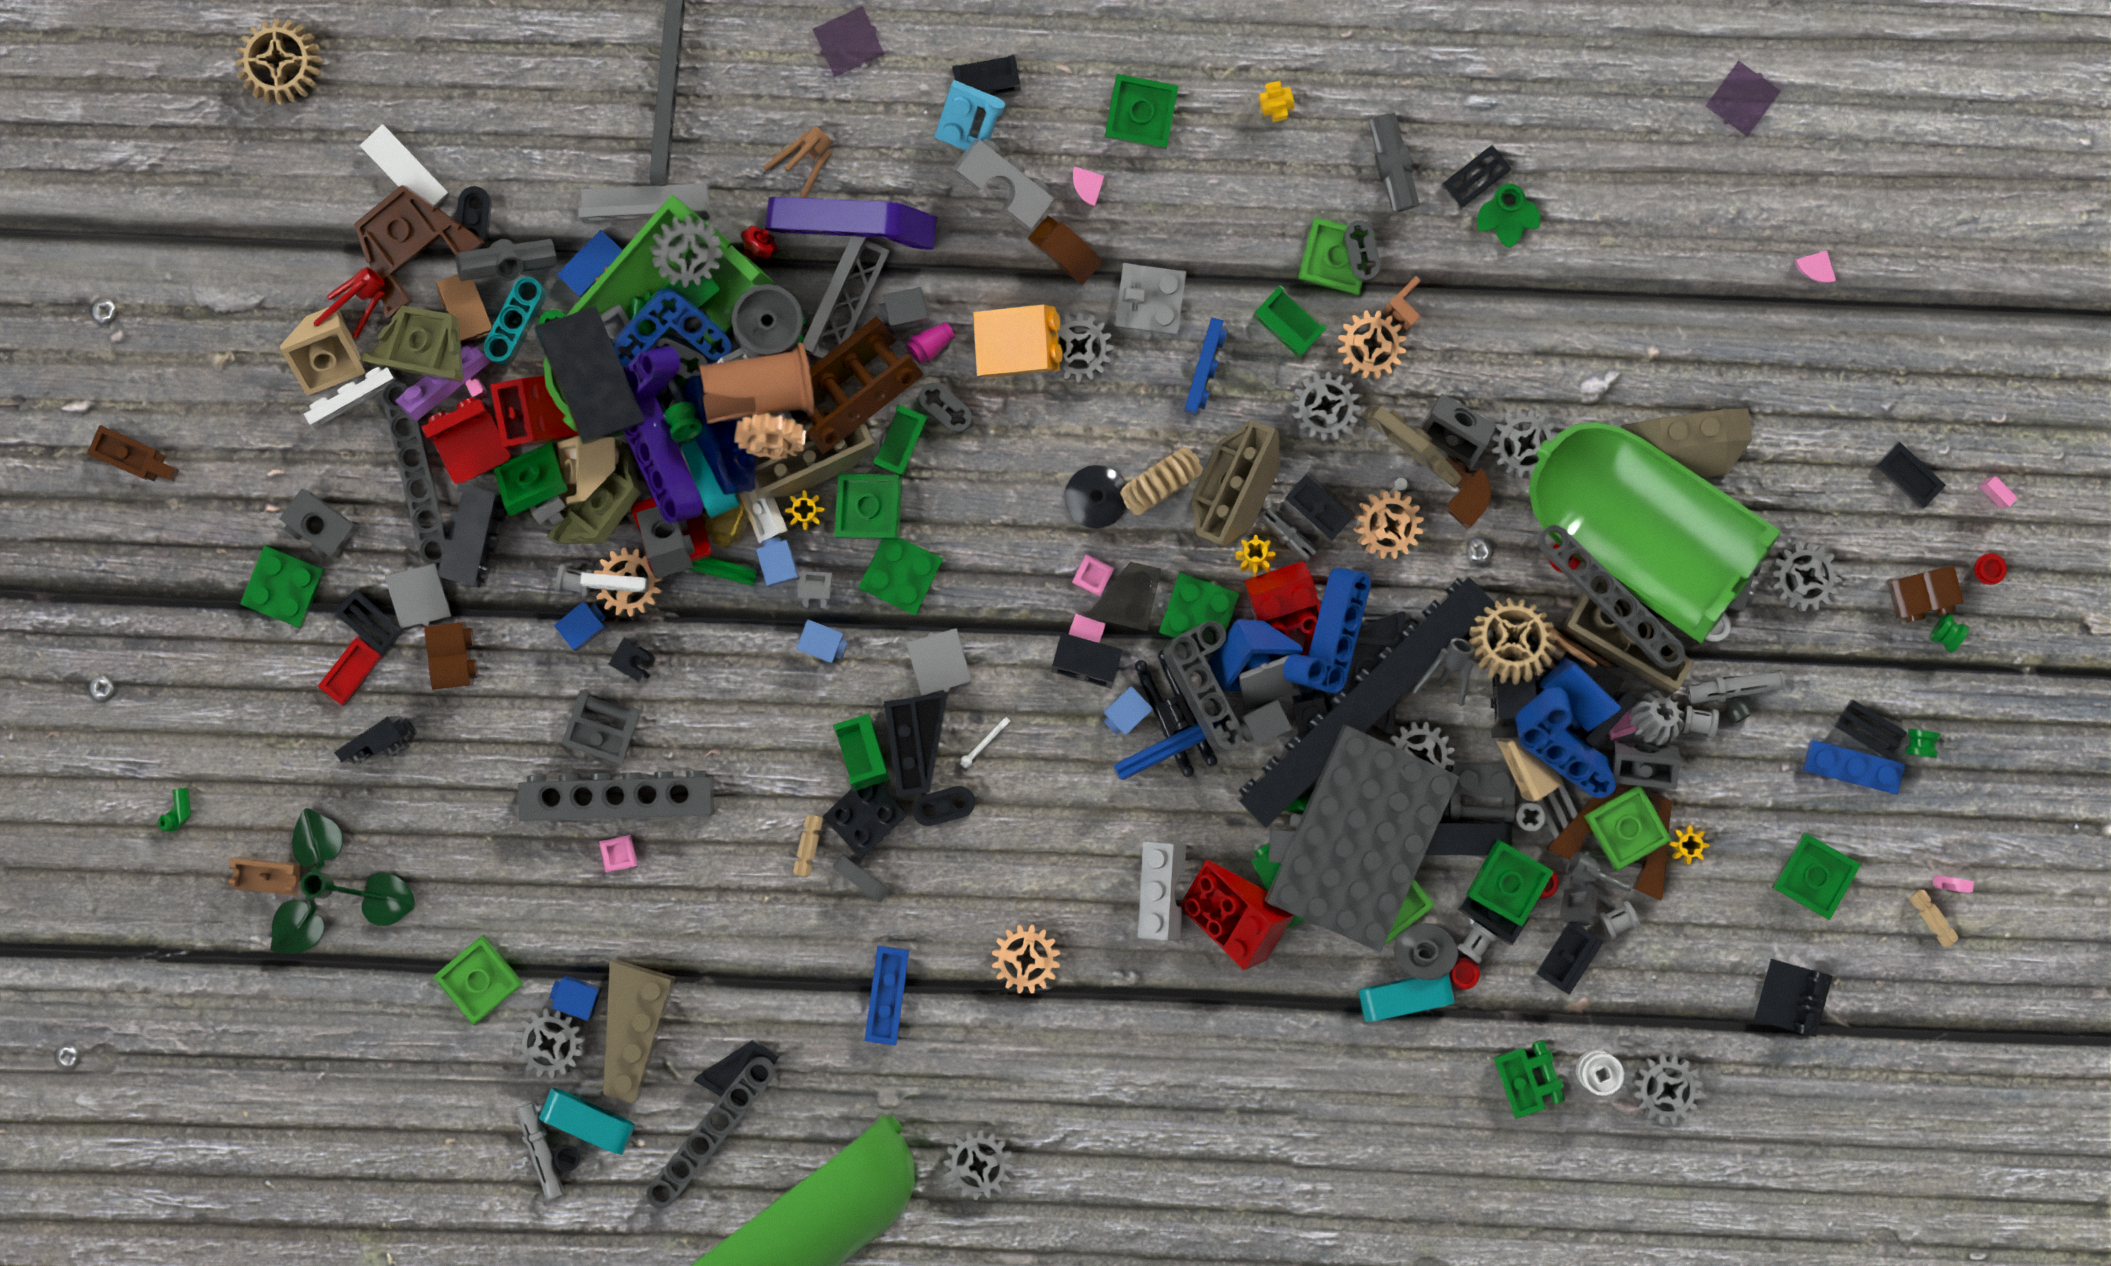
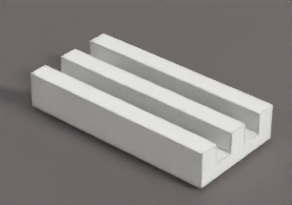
M581 573L580 584L586 588L642 593L649 591V580L646 578Z

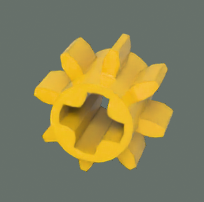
M1280 80L1266 83L1264 86L1265 92L1258 93L1263 117L1271 115L1273 122L1288 119V111L1295 109L1290 86L1282 88Z
M803 490L802 498L796 499L794 496H790L794 504L792 508L785 509V512L793 513L794 518L790 522L792 526L800 521L803 523V529L807 531L808 523L813 521L817 525L821 524L816 517L818 513L825 512V508L817 507L816 503L820 499L818 495L809 499L807 491ZM803 502H807L808 506L813 508V512L808 513L806 519H803V515L797 513V508H802Z
M1254 535L1253 540L1249 542L1242 539L1241 548L1244 551H1237L1235 556L1236 560H1243L1240 565V571L1248 570L1253 572V577H1256L1257 572L1262 570L1267 573L1270 572V565L1267 561L1275 560V553L1268 552L1271 541L1263 542L1258 540L1257 535Z
M1686 825L1685 832L1683 833L1677 829L1673 830L1676 837L1674 841L1668 842V845L1673 846L1676 851L1672 855L1673 859L1684 856V863L1687 865L1691 864L1692 857H1696L1699 860L1704 859L1701 852L1703 848L1710 847L1709 844L1703 843L1701 839L1705 834L1704 831L1700 830L1694 834L1692 825ZM1688 839L1695 842L1694 848H1689V850L1682 848V842H1686Z

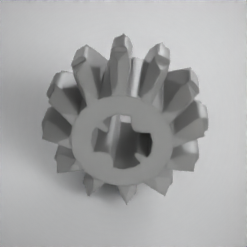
M1659 690L1640 696L1629 711L1633 716L1629 724L1637 727L1635 735L1642 734L1645 743L1653 741L1656 746L1672 742L1676 739L1679 732L1685 726V723L1681 720L1685 712L1677 708L1680 701L1672 702L1670 693L1662 695Z

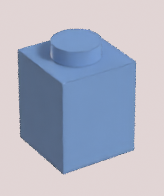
M780 536L762 541L763 547L757 548L756 551L766 585L771 587L798 579L799 574L789 541H781Z
M807 619L796 649L834 663L836 658L842 659L848 642L843 640L844 633Z
M1130 686L1103 712L1107 716L1103 722L1116 735L1120 731L1126 735L1153 708Z

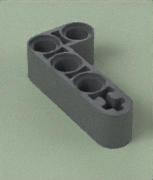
M1208 621L1167 642L1163 648V656L1209 745L1217 752H1225L1236 749L1241 745L1243 731L1204 658L1206 654L1222 646L1226 638L1225 629L1221 624L1216 621ZM1204 629H1208L1213 633L1214 642L1212 645H1208L1203 641L1202 632ZM1177 643L1184 645L1186 648L1187 656L1184 660L1175 655L1174 649ZM1191 672H1196L1201 676L1202 683L1199 688L1191 685L1189 680ZM1207 700H1211L1216 705V714L1213 717L1205 712L1204 705ZM1223 719V723L1213 727L1212 722ZM1228 731L1230 737L1227 741L1222 742L1220 737L1223 736L1224 732Z

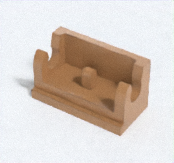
M457 274L436 282V290L445 312L459 318L461 346L469 341L473 342L488 336L492 326L473 279L460 281Z
M244 857L230 858L229 868L233 869L232 879L228 880V885L234 887L233 889L298 896L301 874L300 864Z

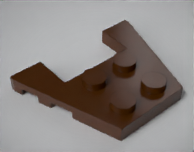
M405 185L398 187L354 223L366 262L370 264L371 269L385 283L381 288L385 293L381 298L384 305L382 309L384 315L389 319L393 318L402 305L408 306L413 302L394 274L442 236L455 255L458 252L477 250L485 244L480 237Z
M1615 783V791L1611 795L1604 798L1592 796L1575 818L1568 822L1565 829L1548 844L1546 850L1571 860L1572 856L1580 850L1587 832L1593 834L1583 815L1636 785ZM1644 789L1669 834L1672 801ZM1668 843L1644 856L1645 861L1632 888L1660 901L1662 900Z

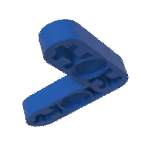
M673 288L659 290L612 341L621 366H628L640 352L647 351L670 326L712 360H719L728 355L731 350V343L727 333ZM664 298L666 300H671L672 298H675V308H665L661 313V316L664 319L661 322L659 317L655 313L651 312V310L655 309L656 313L658 314L663 309L662 300ZM691 316L698 317L701 320L700 328L693 332L687 331L683 327L684 321ZM646 319L652 320L656 324L654 332L648 335L638 331L639 323ZM706 331L713 340L718 341L720 338L722 339L723 347L721 349L715 347L710 350V342L704 337ZM633 332L634 336L643 343L639 345L636 340L630 347L632 354L624 353L620 356L619 346L627 347L633 341L632 336L629 335Z

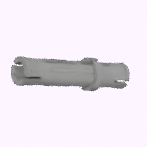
M1781 669L1728 679L1715 677L1713 681L1687 684L1686 695L1690 705L1713 700L1725 702L1726 698L1779 689L1784 690L1785 678Z
M531 1102L515 1108L524 1134L522 1140L523 1143H527L545 1200L564 1194L565 1191L560 1182L546 1139L548 1133L546 1128L542 1127L538 1118L535 1103Z

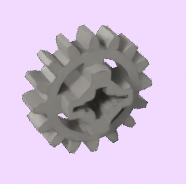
M686 215L684 223H679L678 219L674 217V226L669 227L663 223L661 226L664 234H654L653 236L659 244L651 246L652 254L656 255L652 259L655 267H660L659 274L662 278L669 275V281L673 285L678 279H681L683 287L688 286L689 280H694L698 286L700 285L699 277L704 275L710 279L709 269L719 268V264L714 258L722 257L721 249L717 248L721 241L718 236H713L715 231L711 225L704 228V222L701 218L693 224L689 215ZM698 234L707 244L697 242L694 235ZM689 243L692 250H689L687 252V255L685 256L684 260L681 253H684L686 251V247H688ZM666 259L676 261L679 269L672 267Z
M1078 313L1076 321H1072L1066 315V324L1063 326L1060 324V329L1057 331L1058 343L1061 338L1066 344V352L1062 355V361L1059 363L1060 371L1063 370L1065 372L1064 380L1066 381L1071 375L1076 376L1077 383L1081 382L1084 375L1090 381H1093L1092 372L1096 370L1098 373L1103 374L1102 362L1105 364L1111 363V359L1105 355L1107 352L1114 350V346L1106 345V341L1112 338L1111 333L1102 334L1105 324L1102 322L1095 326L1093 324L1094 316L1092 315L1087 321H1083L1081 313ZM1080 327L1086 328L1088 331L1084 334H1074L1070 329ZM1097 339L1101 346L1098 358L1092 352V345ZM1087 341L1085 345L1086 354L1083 355L1078 352L1071 356L1074 350L1073 342L1081 344ZM1074 362L1085 363L1088 367L1075 369L1069 366Z
M1326 372L1324 379H1320V376L1315 373L1313 374V383L1306 379L1301 382L1305 389L1304 391L1295 390L1294 394L1299 398V401L1292 402L1291 407L1297 408L1298 412L1292 418L1293 420L1301 419L1302 423L1298 428L1300 431L1305 428L1310 429L1309 438L1318 433L1320 434L1321 442L1326 440L1327 434H1331V437L1337 440L1339 438V430L1345 434L1350 432L1346 425L1347 423H1357L1358 420L1352 416V413L1361 410V407L1353 405V401L1359 398V394H1350L1349 390L1353 386L1352 383L1345 386L1341 384L1343 380L1342 375H1339L1336 380H1331L1330 372ZM1326 386L1337 389L1342 395L1336 396L1328 392ZM1313 390L1315 400L1313 404L1305 407L1306 397ZM1322 399H1325L1326 403H1337L1330 409L1329 415L1324 410H1312H1315L1322 403ZM1347 406L1345 417L1338 424L1336 415L1339 409ZM1315 417L1323 421L1326 428L1313 424L1309 419Z
M1517 410L1514 414V420L1509 415L1503 417L1506 425H1496L1495 430L1499 432V435L1492 436L1490 441L1497 443V447L1490 450V453L1499 454L1500 458L1495 464L1498 466L1504 463L1506 465L1505 474L1516 470L1517 479L1522 478L1524 472H1527L1528 477L1532 478L1537 462L1532 465H1520L1521 461L1527 457L1539 460L1536 453L1541 446L1538 436L1540 432L1543 434L1544 439L1550 442L1558 435H1551L1550 430L1555 426L1554 423L1548 425L1543 423L1546 415L1542 414L1536 419L1534 418V411L1529 410L1526 417H1523L1522 412ZM1521 423L1530 424L1526 430L1520 432L1511 428ZM1532 433L1528 443L1532 448L1526 449L1518 455L1521 447L1518 439L1522 440ZM1504 440L1510 445V456L1505 451Z
M1810 542L1805 543L1803 550L1799 543L1792 545L1793 553L1787 549L1782 550L1781 554L1784 560L1776 559L1773 561L1775 566L1779 568L1778 571L1770 572L1771 577L1777 578V582L1771 585V589H1780L1781 593L1777 596V599L1783 600L1787 598V608H1793L1798 604L1799 611L1804 612L1809 604L1812 611L1819 610V601L1824 605H1828L1831 602L1827 595L1838 594L1833 584L1842 582V579L1834 576V572L1841 568L1840 565H1831L1830 562L1835 557L1833 554L1823 555L1824 546H1818L1814 551L1813 544ZM1809 556L1802 565L1792 563L1797 557ZM1821 565L1824 568L1826 578H1823L1820 570ZM1809 571L1808 577L1812 582L1802 583L1804 578L1798 572ZM1786 576L1789 577L1791 583L1790 589L1786 583ZM1810 589L1819 592L1812 598H1803Z
M1411 722L1410 731L1400 727L1398 729L1401 736L1399 738L1390 736L1389 738L1394 743L1393 747L1413 755V752L1408 750V748L1417 751L1424 749L1423 755L1427 758L1426 760L1444 770L1446 765H1454V761L1447 759V754L1454 752V748H1446L1445 743L1450 739L1449 736L1440 738L1438 735L1441 728L1436 727L1429 731V723L1427 722L1423 723L1421 729H1418L1415 722ZM1414 735H1425L1420 743L1412 744L1406 740ZM1436 744L1440 750V762L1434 758L1433 748Z
M546 1008L543 1011V1017L537 1011L532 1013L533 1022L527 1019L523 1020L521 1024L526 1030L517 1031L515 1034L518 1038L522 1039V1042L514 1045V1049L523 1051V1054L517 1058L518 1061L527 1060L529 1062L526 1066V1071L534 1067L537 1068V1077H541L545 1071H548L550 1079L556 1077L557 1070L562 1075L567 1074V1064L572 1067L577 1066L578 1062L574 1056L584 1054V1050L578 1048V1044L583 1043L585 1037H577V1032L580 1031L582 1026L577 1025L573 1027L571 1022L574 1016L571 1015L564 1019L562 1018L563 1012L558 1010L555 1015H552L550 1008ZM547 1022L557 1023L564 1029L561 1031L553 1029ZM535 1029L536 1040L534 1045L530 1047V1035ZM547 1038H555L557 1043L553 1046V1049L551 1047H544L543 1043ZM570 1039V1050L565 1058L563 1048L565 1042ZM542 1056L548 1058L550 1063L553 1064L543 1063L535 1057Z
M1658 1054V1062L1655 1063L1648 1058L1646 1059L1648 1065L1646 1070L1640 1067L1636 1069L1642 1076L1640 1079H1632V1083L1639 1086V1090L1633 1091L1632 1096L1641 1098V1101L1636 1106L1640 1110L1648 1108L1645 1116L1649 1119L1657 1114L1658 1123L1663 1124L1666 1117H1668L1672 1124H1676L1678 1115L1685 1120L1688 1119L1686 1112L1688 1108L1695 1111L1698 1109L1693 1101L1694 1099H1702L1703 1095L1696 1092V1088L1702 1086L1703 1083L1700 1080L1693 1079L1698 1074L1695 1068L1687 1070L1689 1061L1683 1059L1677 1064L1678 1057L1671 1054L1669 1060L1666 1061L1663 1054ZM1674 1068L1680 1072L1671 1076L1666 1075L1662 1069ZM1651 1077L1653 1079L1651 1089L1647 1091V1084ZM1665 1082L1673 1085L1670 1087V1095L1661 1093L1664 1091L1663 1084ZM1685 1087H1687V1094H1686V1097H1685V1099H1684V1101H1683V1100H1682L1683 1089H1684ZM1664 1102L1668 1103L1672 1109H1658L1654 1105Z
M979 1129L977 1136H973L971 1131L967 1130L964 1141L958 1136L955 1137L956 1148L948 1146L947 1152L952 1155V1158L944 1159V1165L951 1166V1169L945 1172L946 1178H955L951 1185L953 1189L958 1186L963 1187L961 1196L965 1197L971 1191L973 1192L974 1200H978L980 1192H984L987 1198H991L992 1188L1001 1192L1002 1186L1000 1181L1009 1182L1010 1176L1005 1173V1170H1012L1013 1164L1006 1162V1159L1012 1156V1152L1002 1150L1006 1144L1004 1139L998 1143L994 1141L995 1132L985 1137L983 1129ZM979 1143L990 1146L995 1152L988 1153L982 1150ZM967 1147L968 1156L966 1160L957 1164L959 1154ZM974 1151L980 1161L986 1160L987 1162L983 1167V1177L977 1167L971 1168L970 1166L974 1161ZM1000 1164L997 1176L990 1181L989 1172L991 1168ZM970 1176L977 1180L978 1185L971 1184L962 1177Z

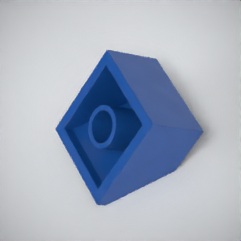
M1236 620L1227 633L1223 645L1216 649L1208 663L1222 691H1241L1239 674L1257 668L1263 663L1267 664L1292 654L1300 655L1303 649L1301 645L1262 620Z
M1565 657L1547 674L1539 685L1544 691L1555 687L1563 689L1567 693L1572 714L1570 724L1576 730L1582 726L1589 732L1621 709L1578 665Z

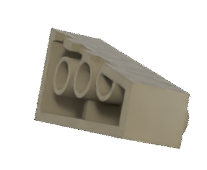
M1595 577L1591 582V587L1595 593L1605 594L1608 584L1605 579ZM1582 591L1560 629L1562 634L1663 692L1670 693V695L1680 689L1693 665V662L1684 655V659L1677 666L1670 669L1661 668ZM1622 599L1616 601L1614 609L1617 615L1621 617L1629 616L1631 612L1630 604ZM1642 622L1638 625L1637 632L1641 638L1648 640L1653 637L1654 629L1649 623ZM1664 645L1661 648L1660 654L1662 659L1666 662H1674L1677 658L1675 648L1671 645Z
M617 959L610 961L604 1095L633 1104L639 1099L676 977Z

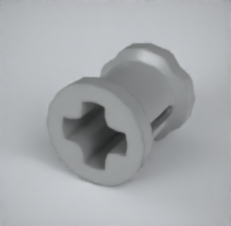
M561 563L556 577L555 591L561 592L563 589L578 592L582 596L588 597L590 588L580 584L581 573H593V570L581 571L567 568L566 564Z
M1685 706L1683 710L1685 715L1682 719L1685 726L1681 732L1704 733L1709 738H1714L1718 727L1719 711L1713 709L1711 712L1692 709V706Z
M1522 802L1515 807L1514 824L1519 829L1536 831L1544 824L1545 813L1538 804ZM1524 810L1535 812L1532 816L1534 821L1532 824L1522 821L1525 818Z
M1628 901L1623 903V907L1608 914L1604 912L1599 914L1602 926L1611 940L1616 938V934L1626 929L1640 927L1636 912Z
M1474 921L1472 924L1473 930L1463 944L1457 945V948L1480 964L1482 962L1481 956L1491 942H1496L1498 938ZM1480 937H1482L1481 940H1480V941L1478 942V944L1476 945V947H1475L1474 949H1472L1473 946L1475 945V943L1477 942V940H1478Z

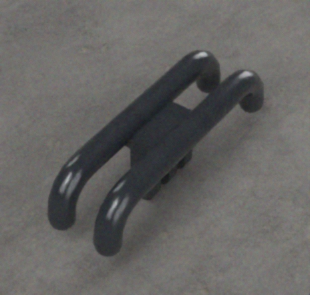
M1163 650L1158 653V659L1175 695L1174 697L1165 701L1162 700L1147 663L1144 660H1138L1135 663V670L1165 737L1168 738L1176 734L1178 730L1187 726L1191 727L1198 722L1164 659ZM1206 739L1198 743L1197 747L1206 765L1214 767L1218 759ZM1184 750L1174 755L1183 776H1193L1194 768L1186 751Z

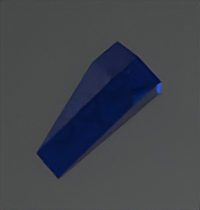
M692 375L681 389L687 402L694 405L696 409L695 418L699 419L702 424L701 433L694 438L722 493L728 495L753 492L755 490L756 456L752 453H746L747 448L740 449L738 447L739 443L735 442L737 422H742L743 418L708 423L703 402V396L708 393H704L702 376Z

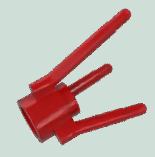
M369 267L361 269L354 277L327 295V299L332 300L348 290L314 321V325L319 326L354 295L363 301L370 298L371 300L352 334V337L357 339L377 302L385 295L381 290L385 285L383 279Z

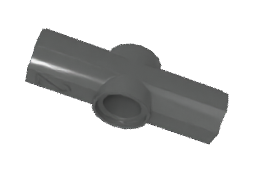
M1388 113L1369 119L1368 123L1376 149V166L1380 179L1385 182L1392 212H1402L1419 206L1420 203L1412 177V159L1407 145L1403 143L1396 114Z
M507 239L495 241L489 248L458 252L455 255L460 281L498 276L502 280L511 281L518 278L525 271L554 267L556 265V254L551 239L514 244Z

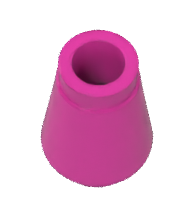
M943 322L911 336V341L907 342L906 346L918 364H922L925 361L929 363L955 338V334L946 322Z

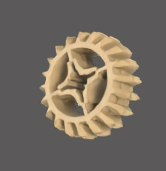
M274 18L272 27L268 22L262 21L261 31H258L255 27H250V31L254 36L251 39L247 36H242L241 40L247 46L246 48H236V52L244 56V58L235 60L236 66L244 68L237 73L238 78L246 80L243 87L248 91L253 90L252 95L257 99L263 96L264 102L267 104H271L275 98L277 104L284 105L286 96L290 102L296 103L297 97L295 93L297 92L306 97L308 93L304 87L307 84L312 88L316 87V83L311 80L312 75L316 77L321 76V71L314 68V66L323 63L321 57L314 56L321 50L317 44H312L315 39L311 33L305 34V28L302 25L294 28V23L291 20H287L282 25L281 20L278 18ZM283 38L297 42L302 56L287 53V46L283 44ZM270 42L268 51L258 55L262 47ZM279 56H281L285 60L280 62L279 68H277L273 63L278 62ZM256 68L269 70L271 78L274 79L275 86L262 83ZM300 69L295 78L288 82L289 74L293 70Z
M1190 448L1179 449L1124 486L1120 493L1124 499L1123 502L1134 515L1145 513L1200 476L1203 471L1199 463L1200 460L1195 453L1193 454Z
M1509 598L1505 602V607H1503L1497 600L1494 602L1493 610L1487 606L1485 607L1484 612L1486 615L1484 617L1477 616L1475 618L1476 626L1470 629L1469 635L1473 638L1469 640V643L1475 649L1472 660L1482 659L1478 665L1479 670H1484L1487 667L1490 668L1489 678H1493L1496 673L1500 674L1501 683H1505L1507 677H1512V682L1518 684L1520 676L1527 682L1531 681L1532 673L1540 676L1543 672L1542 666L1548 667L1550 665L1551 659L1549 656H1553L1556 648L1552 645L1556 641V635L1550 633L1553 629V624L1543 623L1547 615L1545 612L1536 615L1537 606L1535 604L1531 605L1529 609L1524 608L1525 601L1522 599L1517 606H1513V601ZM1508 621H1514V622H1518V623H1521V624H1520V625H1512V624H1510ZM1490 628L1496 632L1495 637L1499 641L1494 650L1490 648L1487 640V632ZM1530 633L1534 634L1538 645V651L1534 655L1529 650L1530 646L1526 641ZM1507 638H1510V640L1512 638L1516 640L1519 638L1517 645L1514 642L1513 645L1510 643L1506 644ZM1511 657L1518 662L1507 661L1504 658Z

